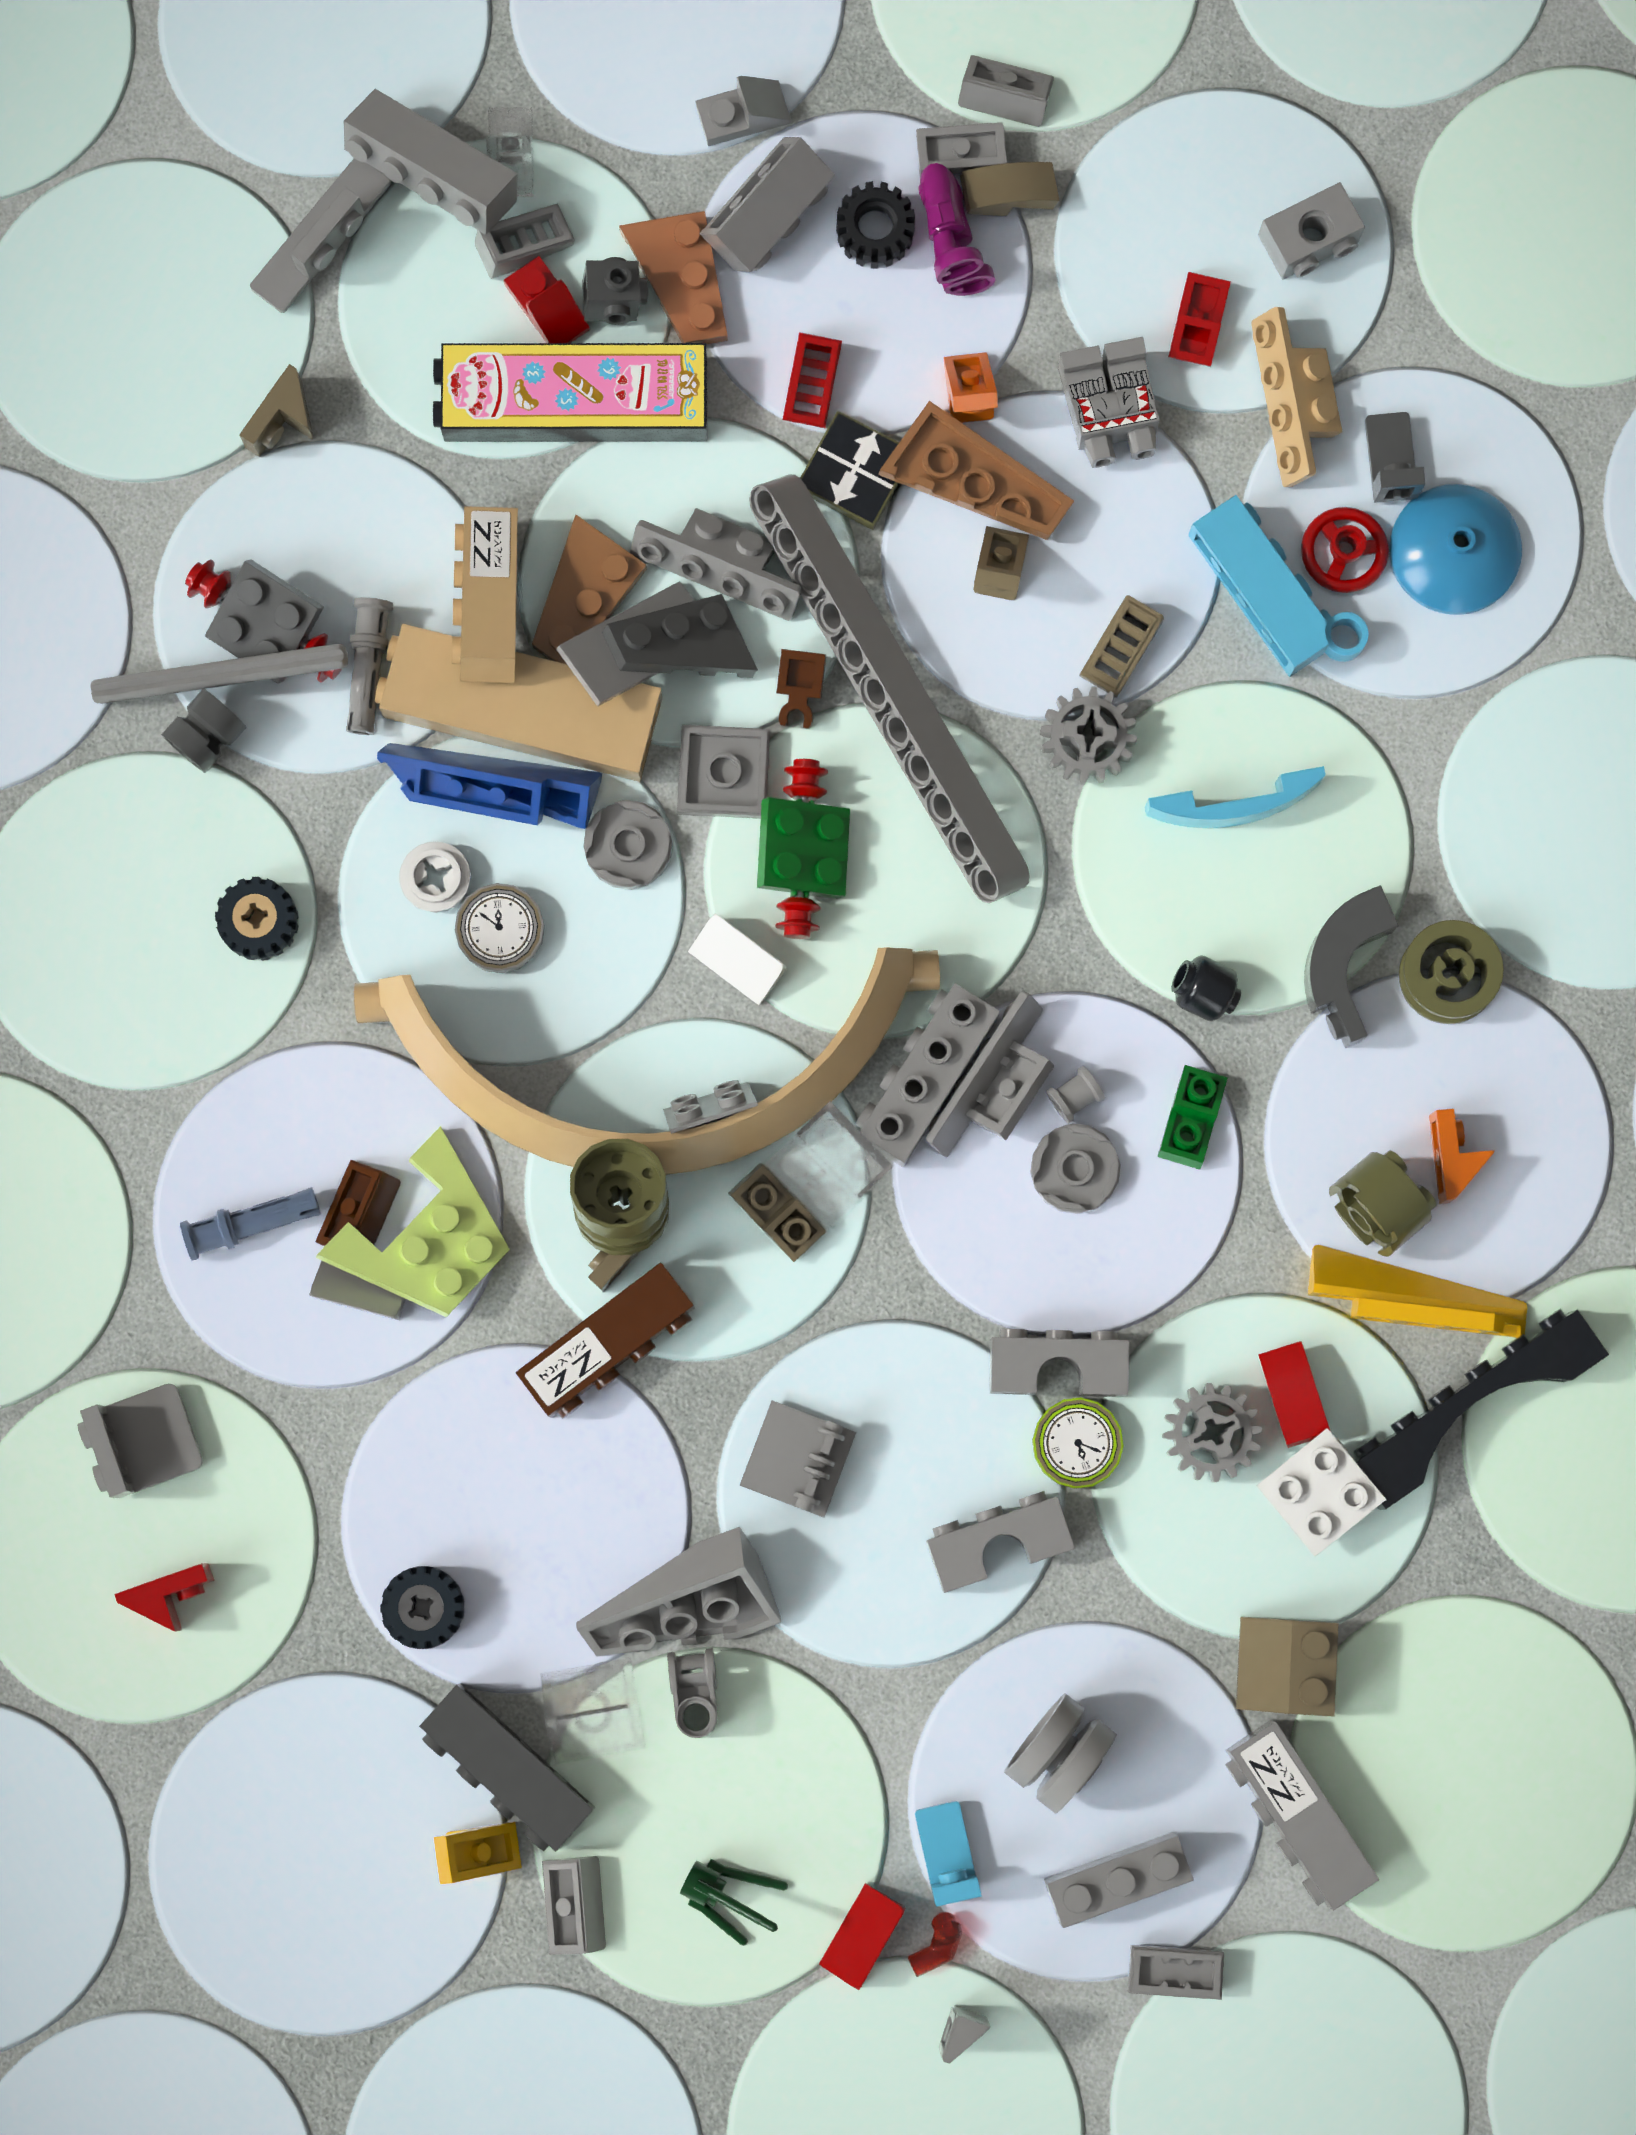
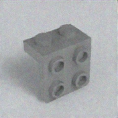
M164 1384L107 1406L96 1404L80 1410L83 1422L77 1424L79 1435L85 1448H92L98 1465L92 1467L93 1475L101 1492L107 1491L109 1498L125 1497L198 1470L203 1464V1459L180 1392L173 1384Z

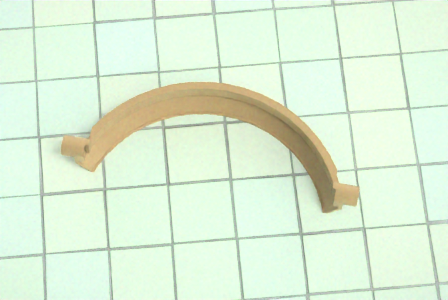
M878 948L873 967L861 996L846 1022L825 1050L802 1073L776 1093L758 1102L756 1107L743 1110L716 1122L672 1134L670 1131L661 1133H618L582 1127L555 1119L532 1109L501 1091L477 1072L450 1044L428 1012L417 992L411 975L378 979V982L355 983L354 1006L357 1023L391 1022L402 1044L430 1081L455 1106L475 1122L510 1144L546 1160L574 1167L577 1159L590 1146L607 1139H630L646 1145L659 1158L665 1174L669 1175L713 1167L756 1152L797 1130L826 1108L855 1079L875 1053L894 1021L905 993L940 990V967L938 950L913 951V949Z

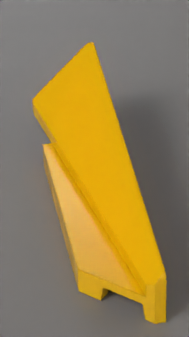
M1315 1245L1312 1248L1308 1296L1351 1300V1319L1517 1338L1522 1334L1525 1335L1527 1305L1524 1301L1322 1245Z

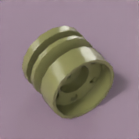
M607 1139L590 1146L577 1159L570 1174V1196L575 1221L580 1233L595 1249L611 1255H632L649 1248L662 1236L669 1221V1197L666 1174L659 1158L646 1145L630 1139ZM620 1201L622 1205H629V1207L622 1209L620 1205L614 1206V1203Z

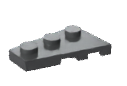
M722 594L608 623L602 631L620 671L671 674L673 670L698 671L699 675L715 676L717 672L737 673L739 678H753L758 671Z

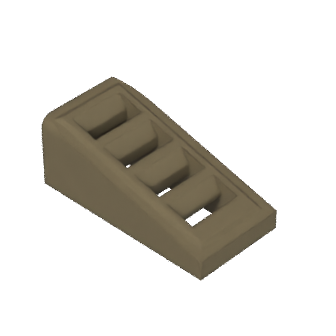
M1126 595L1079 676L1107 693L1113 692L1114 697L1118 698L1161 627L1164 616L1135 598ZM1126 615L1147 626L1146 632L1124 619ZM1117 630L1139 642L1137 647L1115 636ZM1109 645L1129 657L1130 659L1127 664L1105 651L1107 646ZM1098 661L1120 672L1121 674L1118 679L1096 668L1095 666Z

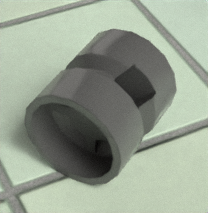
M203 688L187 705L188 716L186 718L177 716L161 735L190 763L203 773H206L221 757L220 746L222 744L231 746L247 727L220 700Z

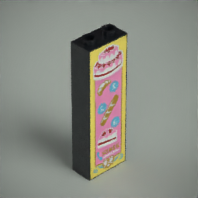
M441 343V358H434L433 360L434 385H441V401H433L434 428L441 429L444 442H707L706 343Z

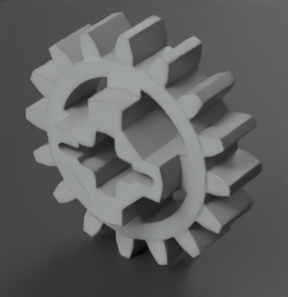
M1092 686L1089 695L1083 697L1077 687L1073 689L1070 702L1061 695L1057 698L1056 704L1059 711L1053 709L1046 711L1045 718L1052 725L1041 726L1040 735L1050 738L1049 741L1042 744L1041 750L1042 753H1054L1049 766L1053 769L1062 764L1065 767L1064 779L1068 780L1073 773H1078L1080 784L1085 785L1089 775H1095L1096 780L1101 784L1104 783L1106 770H1109L1115 776L1120 774L1121 766L1118 760L1130 762L1133 754L1125 746H1135L1137 736L1129 734L1127 731L1135 727L1136 720L1135 718H1123L1128 705L1125 702L1115 707L1112 704L1113 692L1110 691L1102 699L1098 697L1097 687ZM1083 709L1082 715L1075 721L1062 723L1069 714ZM1100 711L1106 714L1115 726L1108 725L1100 716ZM1090 719L1091 729H1093L1092 734L1095 738L1087 753V743H1084L1085 738L1082 733ZM1062 745L1069 746L1077 755V760L1070 757ZM1115 749L1109 757L1094 763L1095 756L1101 751Z
M1212 1383L1205 1384L1204 1395H1199L1194 1387L1188 1389L1187 1394L1190 1401L1186 1403L1184 1400L1176 1398L1173 1404L1179 1412L1177 1415L1166 1414L1164 1417L1165 1421L1173 1425L1171 1431L1162 1433L1163 1439L1173 1440L1174 1446L1166 1452L1167 1456L1179 1454L1182 1460L1177 1469L1181 1472L1192 1466L1194 1468L1193 1479L1197 1481L1203 1477L1205 1471L1209 1472L1212 1483L1219 1482L1222 1470L1230 1478L1237 1477L1235 1465L1239 1463L1246 1468L1250 1467L1252 1463L1246 1456L1247 1451H1260L1261 1448L1256 1442L1251 1441L1252 1435L1263 1432L1262 1427L1251 1426L1250 1419L1258 1414L1257 1409L1245 1411L1242 1406L1247 1396L1242 1394L1235 1399L1230 1398L1231 1386L1225 1385L1219 1394L1215 1393ZM1207 1402L1225 1405L1234 1413L1228 1416L1214 1413ZM1191 1411L1195 1422L1191 1434L1183 1437V1423ZM1207 1420L1212 1426L1230 1423V1426L1223 1429V1432L1217 1436L1219 1441L1217 1445L1213 1440H1202L1194 1443V1439L1202 1436L1201 1433L1207 1430L1205 1424ZM1241 1428V1443L1233 1455L1230 1442L1234 1431ZM1197 1449L1209 1452L1217 1463L1202 1462L1195 1458L1191 1452Z

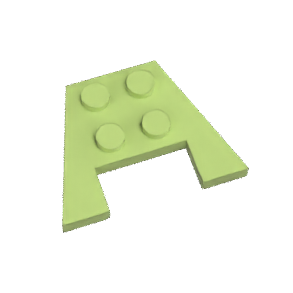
M440 1126L409 1159V1162L440 1190L432 1201L383 1252L378 1250L348 1222L324 1246L316 1258L442 1316L448 1317L510 1249Z

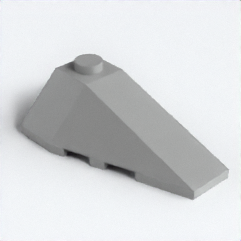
M737 1527L697 1542L577 1621L576 1629L595 1656L598 1657L650 1650L655 1645V1642L681 1639L682 1645L697 1644L696 1637L721 1633L724 1635V1640L741 1638L781 1623V1616L759 1555L742 1529Z

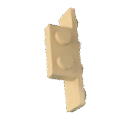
M1274 307L1253 319L1251 326L1283 487H1293L1316 474L1310 438H1333L1343 431L1326 348L1292 347L1285 308Z

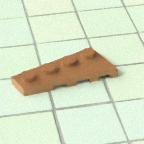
M928 401L878 474L1045 540L1049 539L1074 503L1073 499L931 401Z

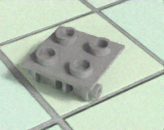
M738 1080L727 1081L713 1088L714 1093L699 1098H697L696 1094H688L670 1102L671 1107L663 1109L670 1133L701 1126L703 1123L708 1124L715 1119L719 1121L725 1116L729 1117L743 1110L758 1106L749 1083L740 1084Z
M771 1400L739 1486L825 1518L857 1432Z

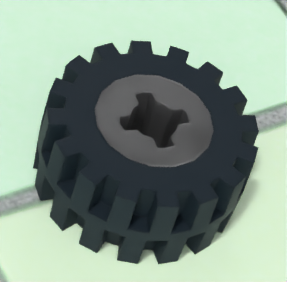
M417 1566L402 1571L390 1581L382 1595L380 1613H382L384 1627L387 1628L390 1633L389 1635L394 1640L409 1648L429 1649L445 1643L457 1632L464 1618L465 1601L460 1586L449 1574L434 1567Z

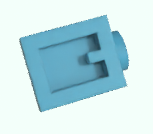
M957 1801L916 1810L915 1818L936 1907L981 1897L960 1804Z

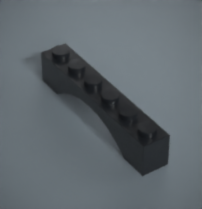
M1561 1308L1538 1323L1542 1331L1529 1340L1524 1334L1517 1337L1501 1349L1506 1355L1492 1366L1486 1359L1464 1375L1468 1379L1466 1384L1455 1391L1448 1385L1427 1400L1432 1407L1417 1417L1411 1411L1390 1426L1395 1433L1382 1442H1379L1375 1436L1356 1448L1353 1452L1357 1459L1354 1461L1386 1498L1377 1508L1379 1510H1386L1424 1483L1429 1462L1441 1438L1455 1420L1480 1399L1498 1389L1517 1383L1534 1381L1564 1383L1572 1381L1607 1357L1609 1353L1578 1309L1564 1314Z

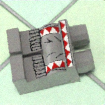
M1138 337L1104 344L1102 356L1099 345L1060 353L1058 371L1076 434L1078 450L1085 449L1092 468L1115 463L1116 456L1113 444L1128 441L1132 459L1139 460L1154 456L1159 417L1155 407L1154 394L1146 363L1144 338Z

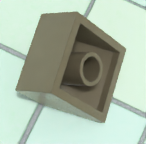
M1240 1617L1236 1709L1335 1717L1339 1623Z

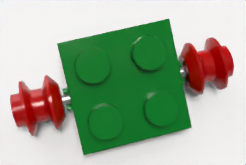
M803 758L793 760V766L784 768V772L792 776V784L784 787L783 792L796 801L768 797L763 799L761 803L757 888L790 892V897L776 904V908L785 912V919L776 923L775 928L784 930V937L791 939H809L811 932L820 930V926L811 922L812 913L821 910V906L812 899H809V895L836 899L846 896L850 809L815 804L816 800L827 794V790L819 786V778L828 775V770L821 768L820 761Z

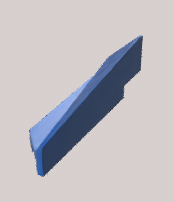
M388 743L377 752L379 762H386L402 783L400 789L409 801L537 826L542 822L543 815L575 827L586 829L602 780V773L395 743Z

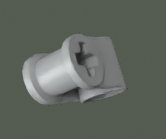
M713 1648L706 1649L704 1654L676 1656L675 1652L667 1653L668 1673L677 1727L684 1735L690 1738L706 1737L713 1732L718 1719L715 1692L717 1690ZM703 1668L702 1672L681 1673L683 1670ZM694 1704L705 1706L710 1715L708 1725L700 1731L690 1730L684 1722L686 1709Z

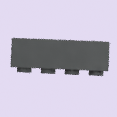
M461 1683L456 1684L419 1726L426 1732V1735L422 1738L423 1742L440 1757H443L446 1753L451 1755L460 1764L456 1772L475 1789L480 1784L494 1795L490 1803L507 1819L511 1820L516 1815L526 1824L528 1828L524 1834L542 1851H545L550 1846L556 1852L596 1808Z

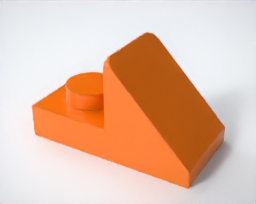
M987 352L943 357L950 415L961 423L993 419L994 408H998V399Z
M1454 1109L1436 1110L1429 1115L1439 1204H1447L1455 1200L1495 1152V1150L1459 1153V1146H1464L1465 1134L1462 1120H1455Z

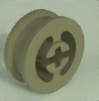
M1446 920L1434 923L1423 929L1413 939L1402 956L1399 966V984L1402 994L1415 1012L1430 1021L1440 1024H1457L1468 1021L1481 1013L1497 995L1503 979L1502 956L1494 940L1484 930L1474 924L1460 920ZM1442 943H1451L1464 948L1465 951L1457 948L1447 949L1441 957L1438 956L1430 965L1427 974L1428 979L1421 975V958L1423 953L1430 947ZM1456 966L1459 970L1457 976H1451L1446 979L1442 974L1444 969ZM1474 966L1480 969L1481 983L1478 992L1473 997L1464 1001L1451 1002L1441 999L1436 995V993L1443 996L1455 995L1460 988L1463 989L1472 979L1475 970Z

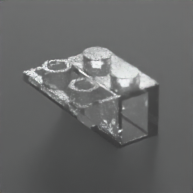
M831 1101L765 1163L768 1170L799 1200L828 1233L893 1168V1165Z

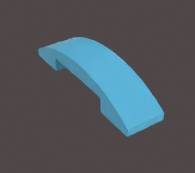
M1324 766L1280 774L1275 782L1277 793L1202 807L1195 806L1192 790L1148 798L1144 807L1146 816L1161 822L1191 828L1238 826L1270 817L1299 802L1321 783L1326 773Z

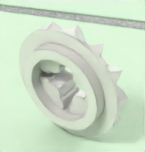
M439 841L426 842L413 848L405 856L399 871V883L406 899L417 909L433 913L455 908L457 903L467 895L471 879L470 868L464 855L454 846ZM428 862L438 872L452 867V869L447 871L448 874L442 878L445 884L443 886L446 890L442 893L433 884L418 888L428 879L426 872L428 869L424 863Z

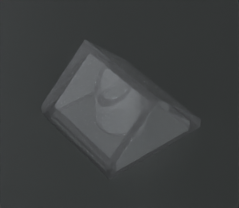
M631 1657L540 1673L545 1723L556 1765L646 1749Z

